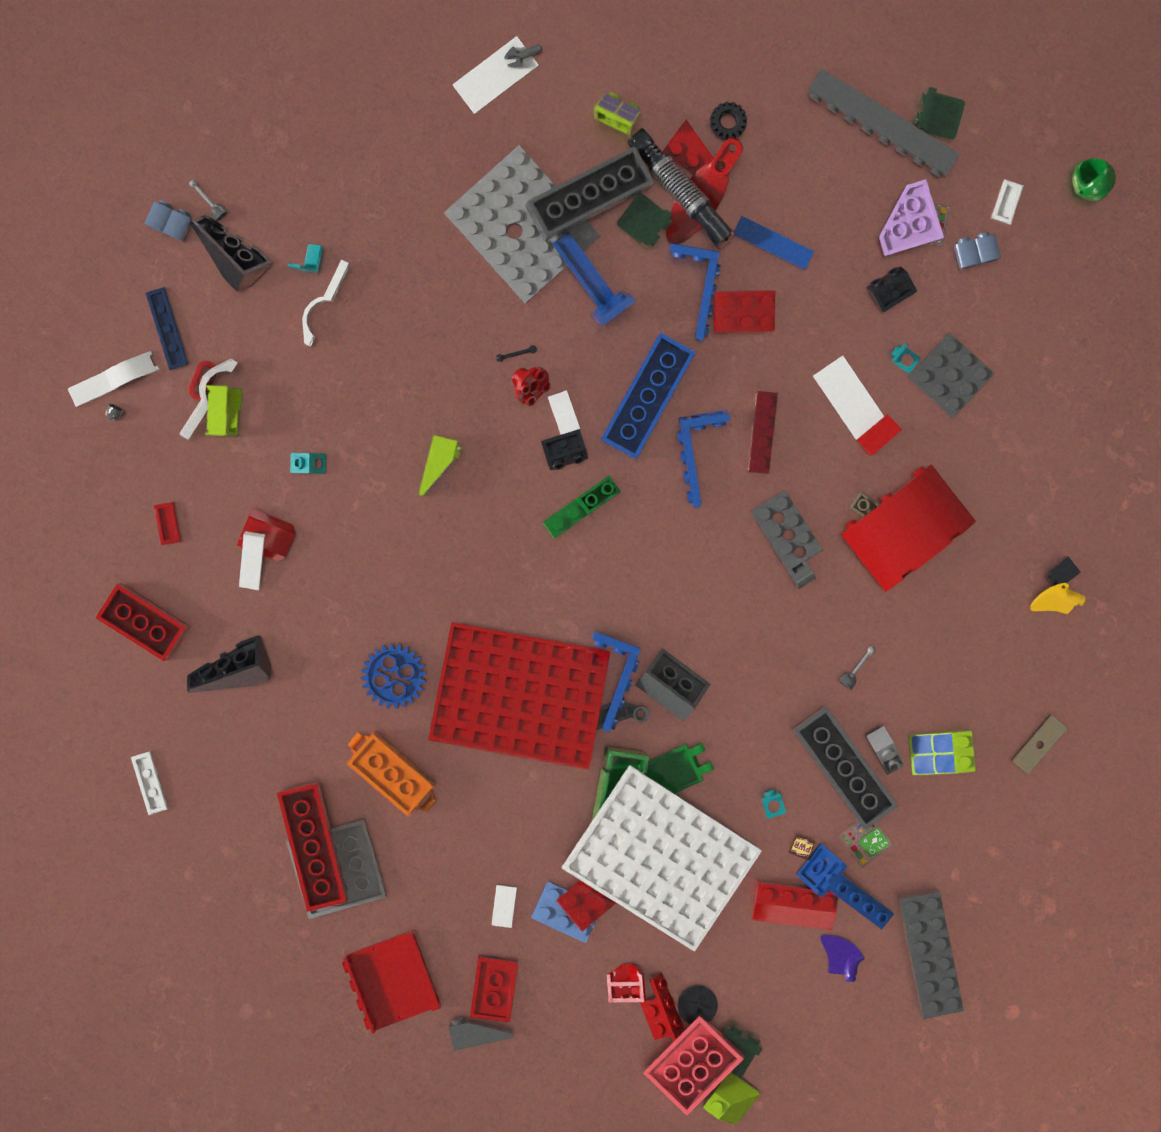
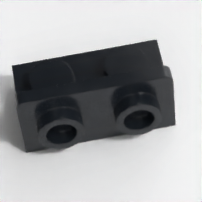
M901 266L891 269L887 275L873 280L871 285L867 286L868 291L872 294L883 313L917 292L908 272Z
M580 429L541 441L550 470H559L566 465L578 464L588 459Z

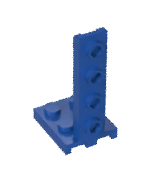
M568 231L551 243L597 305V308L594 310L595 312L591 314L597 323L602 326L635 302L633 297L625 291H619L616 294L611 291Z
M671 243L669 251L673 252V257L685 258V255H691L693 260L705 262L706 258L709 259L696 329V338L703 341L704 336L708 337L710 325L706 324L707 317H712L714 305L710 304L711 296L715 297V291L717 290L714 278L715 276L719 277L721 265L717 264L719 251Z
M727 410L678 417L681 431L677 432L679 444L683 443L684 451L681 452L682 464L686 463L687 466L684 478L685 483L690 485V491L687 492L688 503H692L694 508L701 506V497L690 427H693L694 430L705 429L708 424H713L714 427L724 426L727 421H730Z
M594 631L592 639L595 640V645L605 649L607 645L614 647L613 652L624 656L626 652L630 653L602 726L603 730L609 733L610 729H615L618 718L615 716L617 710L622 711L626 699L622 697L625 691L629 692L633 680L629 678L632 672L636 673L640 663L637 657L641 649Z
M821 843L796 875L820 897L823 898L828 891H831L880 929H883L894 913L845 877L842 873L848 866Z

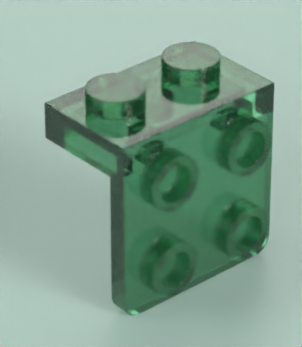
M929 87L926 92H922L920 103L923 105L921 112L917 111L914 123H917L916 127L926 133L953 140L958 132L965 101L936 93V88Z
M639 193L618 219L617 226L648 249L650 245L654 246L660 239L658 234L661 230H667L673 222L671 220L672 213L667 209L663 210L644 194Z
M726 1024L721 1033L744 1053V1059L732 1070L734 1074L741 1078L754 1056H759L762 1051L761 1041L752 1035L748 1037L743 1034V1030L735 1025L731 1027Z

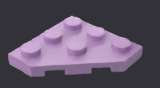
M926 179L906 185L879 236L884 256L944 238Z

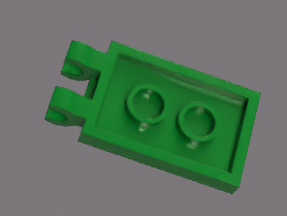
M686 743L649 760L646 776L675 794L702 782V775L714 770L711 761L701 766L698 762L696 755L706 750L703 743L695 745L690 749Z

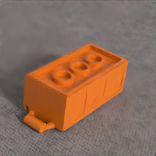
M376 731L370 736L362 735L358 732L348 743L354 755L346 764L407 817L415 808L424 810L427 813L438 801L432 792L436 783ZM363 738L367 739L358 751L354 750ZM429 793L431 796H430L429 799L423 804V806L420 807V806H419L420 802H421V801L426 797V795Z

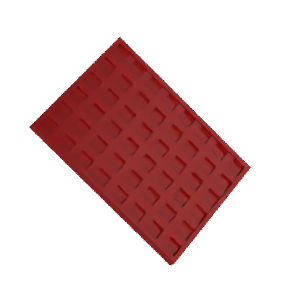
M451 622L428 741L589 770L610 651Z

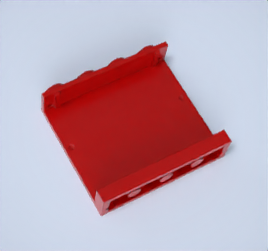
M413 930L347 954L343 958V969L351 977L349 981L351 990L356 992L359 998L356 1000L360 1011L363 1010L366 1017L363 1019L367 1030L370 1029L372 1034L383 1027L431 1009L435 1011L441 1008L439 997Z

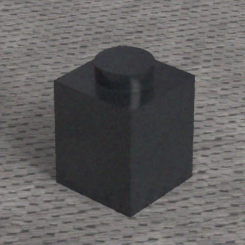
M1064 556L1046 571L1049 574L1047 579L1053 586L1068 583L1081 573L1069 556Z

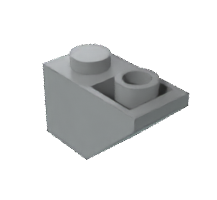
M884 726L866 736L887 775L904 766L901 756Z

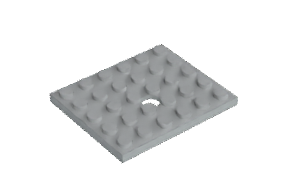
M518 145L448 208L444 214L526 304L567 267V264L551 243L568 231L582 251H585L600 235L586 220L544 242L525 205L528 200L556 186L521 146ZM517 223L522 227L523 232L519 238L512 239L507 235V227L510 224Z

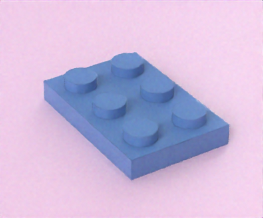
M548 881L531 918L586 943L596 921L581 932L556 902L568 889Z

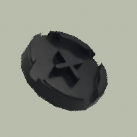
M693 985L682 991L678 998L677 1006L683 1020L692 1024L699 1016L710 1022L717 1012L718 1003L711 989L703 985Z

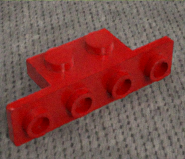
M658 973L650 978V983L656 997L646 999V1002H640L654 1040L671 1036L674 1042L684 1032L682 1020L675 1008V1002L670 995L666 979L662 973Z

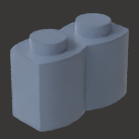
M161 200L159 203L154 202L144 224L183 242L190 228V222L193 220L189 217L190 213L182 209H178V212L170 209L172 205Z
M989 232L977 235L978 238L970 240L969 237L957 240L958 244L954 245L959 269L999 260L1001 255L995 234L990 235Z

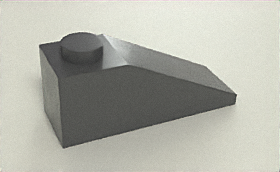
M464 1018L452 1020L448 1027L454 1051L513 1038L514 1035L511 1029L470 1019L464 1020Z

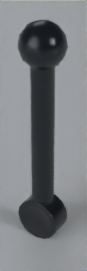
M531 345L528 349L505 355L498 354L496 361L502 362L506 358L529 352L535 353L537 347Z

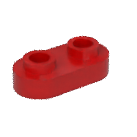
M202 361L197 365L189 383L188 393L196 400H201L199 393H196L194 389L201 382L204 375L202 372L203 368L208 367L211 369L215 367V364L210 361ZM217 373L210 377L206 385L212 386ZM206 387L205 394L207 397L209 389Z

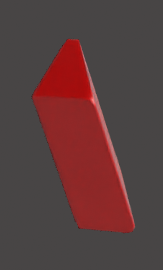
M886 414L861 435L857 442L869 456H872L900 433L902 429Z

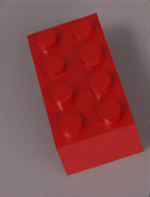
M121 583L116 584L95 617L162 661H168L189 628L185 623Z

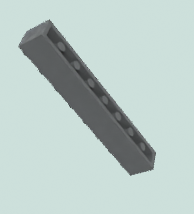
M822 68L807 91L810 94L809 97L815 102L820 103L822 101L827 104L826 108L837 114V112H840L844 115L846 121L851 124L856 122L861 125V129L870 135L874 133L883 144L895 146L896 151L901 155L906 156L908 154L913 157V162L921 167L924 165L931 169L930 172L937 177H946L960 153Z

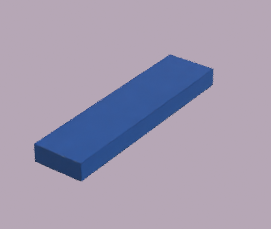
M741 216L734 230L736 237L803 270H806L814 253L813 250L744 216Z

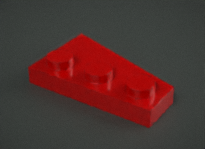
M687 119L662 151L669 154L674 159V162H677L679 166L692 175L714 159Z

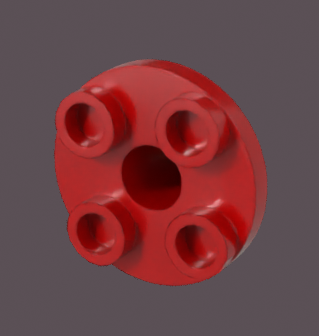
M533 367L529 370L519 368L512 377V382L516 388L515 396L517 400L532 406L550 388L548 372L542 367Z

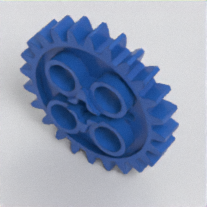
M390 643L389 649L382 645V652L375 649L376 656L369 654L368 657L371 661H364L368 668L361 670L363 673H366V676L362 677L361 680L367 681V684L362 687L370 689L366 695L373 694L372 701L380 700L379 706L386 702L387 709L390 708L391 704H394L395 709H398L399 703L406 707V700L412 704V696L420 697L417 690H424L420 683H426V680L421 679V676L427 674V672L421 671L425 664L418 663L421 657L414 658L416 651L408 653L409 646L401 650V644H398L396 649H394L393 643ZM386 657H391L394 660L392 668H387L384 665ZM404 666L412 668L413 673L410 677L403 675L402 668ZM378 667L389 673L396 671L397 676L410 681V685L398 679L391 681V676L378 671ZM378 675L386 679L384 686H378L375 683V678ZM396 684H401L404 687L402 695L394 693L393 688Z

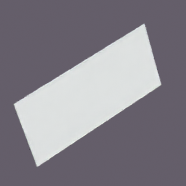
M517 36L453 84L474 114L538 66V63L532 56L523 59L521 63L523 68L521 69L507 66L510 63H514L518 58L511 56L508 59H504L511 47L514 46L515 50L520 52L526 49Z
M841 356L813 375L856 440L884 417L844 356Z

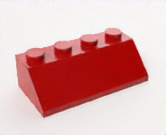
M757 880L752 920L832 930L837 912L838 897L831 891H828L822 898L809 886Z

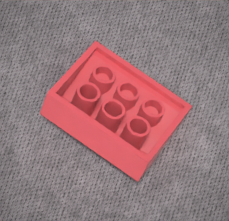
M699 1016L643 1074L687 1116L744 1059V1053L728 1037Z

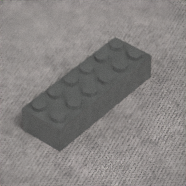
M633 147L528 200L525 207L545 242L651 188L654 181L636 147Z
M826 706L792 729L865 830L898 807L897 803Z
M932 889L897 896L921 1016L923 1019L964 1011L940 891Z

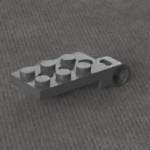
M784 490L752 510L751 514L779 556L792 580L800 589L816 579L806 561L823 551V549ZM776 513H782L785 517L784 521L780 524L773 521V516ZM786 530L795 532L793 540L788 541L783 537ZM797 547H803L806 550L804 557L798 558L795 556L794 551Z

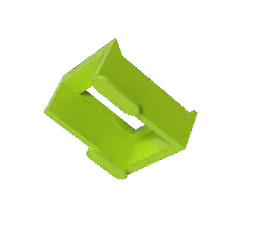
M205 385L210 391L208 393L207 430H209V433H206V435L238 437L239 411L242 410L243 389L229 388V386Z

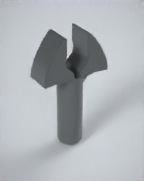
M537 44L520 52L515 50L513 46L506 53L504 59H508L511 56L518 57L514 63H510L507 66L521 69L523 68L521 64L523 59L542 52V47L540 44Z

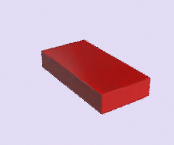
M175 502L154 505L161 545L182 542Z

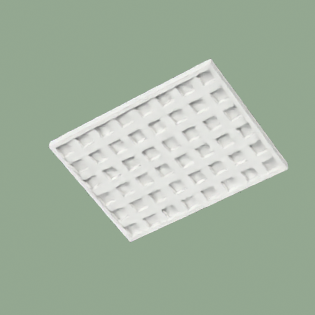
M629 766L562 868L695 952L762 850L640 771Z

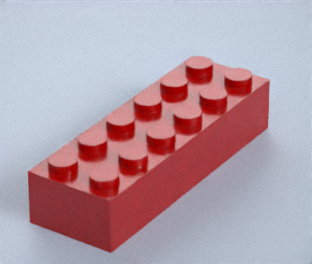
M319 781L279 791L277 796L306 911L309 912L347 902L348 895Z

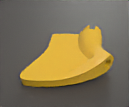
M1061 583L1045 590L1031 603L1030 609L1031 611H1057L1068 615L1074 606H1083L1086 602V597L1080 595L1079 592L1071 590L1067 583Z

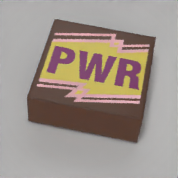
M796 833L789 853L808 860L815 841Z

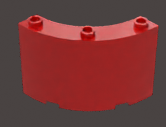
M932 464L926 468L923 466L913 472L915 476L894 494L889 492L880 499L882 503L858 521L853 519L846 524L845 527L847 529L841 534L885 592L904 580L912 571L915 572L950 545L953 539L962 535L976 522Z

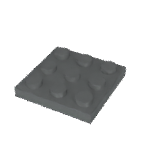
M949 332L908 378L953 419L994 373Z

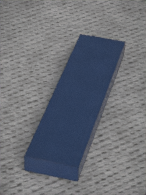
M166 287L146 292L145 294L169 370L190 365Z

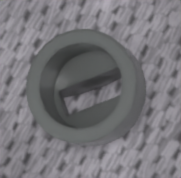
M108 404L105 412L106 417L109 420L116 421L121 417L123 409L114 404Z

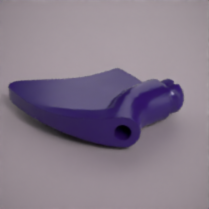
M822 935L821 941L829 958L828 973L846 975V982H855L858 965L865 959L857 946L844 938Z

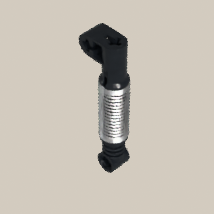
M643 128L627 140L631 148L636 147L640 157L648 164L649 171L655 179H658L667 192H670L669 194L674 197V200H677V203L682 205L681 208H684L686 214L692 219H696L705 229L707 237L716 248L722 249L735 237L734 231L711 207V202L707 196L702 194L698 186H695L691 178H688V175H686L684 170H681V167H679L677 162H674V159L669 154L661 152V149L658 148L654 140Z

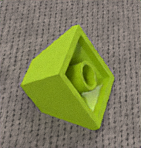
M731 1071L704 1099L703 1108L718 1120L737 1125L761 1093Z

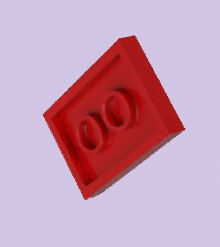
M775 290L715 291L714 332L775 331Z
M581 880L556 900L581 932L616 904L615 901Z
M478 956L470 1017L510 1023L518 961Z

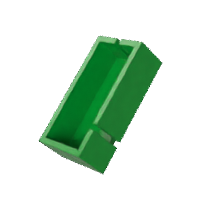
M605 746L602 762L605 768H601L592 821L629 766L646 775L649 756L645 752Z

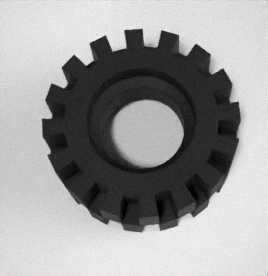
M728 101L715 107L711 114L710 123L713 133L718 135V138H724L725 140L736 138L744 132L747 125V116L745 110L741 108L742 106L736 105L735 102L729 103ZM727 113L733 114L736 117V125L730 129L723 127L721 124V117Z

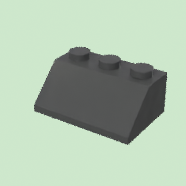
M662 648L635 685L682 721H685L696 708L711 684Z

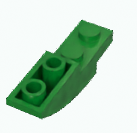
M609 475L543 521L542 524L551 537L555 539L621 491Z

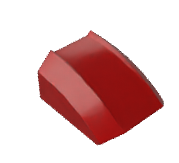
M253 508L239 537L237 546L243 547L245 531L265 534L263 557L279 562L286 557L294 539V525Z

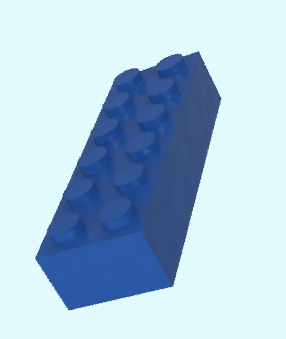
M660 332L603 434L601 441L636 460L696 352Z

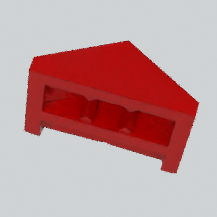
M622 964L607 975L609 1002H646L644 974L634 964Z

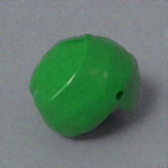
M1091 158L1081 161L1077 164L1072 174V184L1075 193L1091 202H1097L1106 197L1116 182L1114 168L1103 159Z

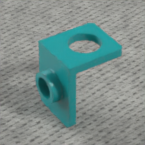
M309 244L304 266L288 264V267L305 272L318 273L323 247Z
M904 343L902 346L898 344L891 353L894 356L891 361L910 374L921 360V357L907 348V343ZM906 354L911 355L913 358V363L910 366L902 364L901 359Z
M291 453L290 472L325 474L326 454ZM316 458H319L321 460V466L319 469L315 468L314 463Z
M776 789L764 792L761 800L766 817L770 819L786 814L782 793L780 791L776 792ZM771 801L779 802L780 809L777 812H771L768 809V804Z

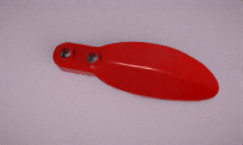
M737 138L727 139L714 159L702 166L691 177L695 186H698L702 194L707 196L711 202V207L715 211L726 192L729 172L743 152V144ZM730 145H735L736 151H731ZM720 161L725 163V168L719 166ZM677 200L672 207L666 226V238L670 243L674 244L684 242L702 228L696 219H692L686 214V211H684V208H681L682 205H679Z

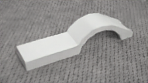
M343 260L340 261L324 297H318L306 307L302 318L304 344L311 347L316 338L309 327V316L312 310L318 304L333 302L350 267L349 263Z
M152 351L123 361L107 369L105 372L67 388L75 406L79 407L114 391L127 382L160 370L158 366L154 367L151 361Z
M229 359L209 369L202 376L199 384L201 400L179 433L181 436L189 440L208 410L205 385L210 377L217 372H232L237 364L236 361Z

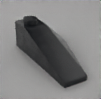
M205 214L191 220V226L221 275L236 291L252 285L272 265L273 262L259 248L254 245L250 247L242 241V237L239 235L233 236L226 231L225 226L216 222Z
M257 635L239 642L231 652L220 654V659L212 664L206 663L187 675V692L194 693L247 687L270 680V662L261 637Z

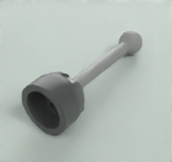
M196 180L189 182V185L195 188L212 207L210 213L216 222L222 220L228 214V210L222 204H214L197 185Z
M868 647V652L852 673H845L838 681L849 690L853 689L856 684V673L868 657L875 653V647Z

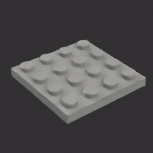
M365 819L331 828L348 895L347 902L307 912L308 919L387 897ZM288 840V841H286V843H287V846H288V850H289V853H290V857H291V860H292V864H293V867H294V870H295V874H296V877H297V881H298V884H299V880H298V876H297V872H296V868H295V864H294V860H293V856H292V852H291V848H290V844H289V840Z

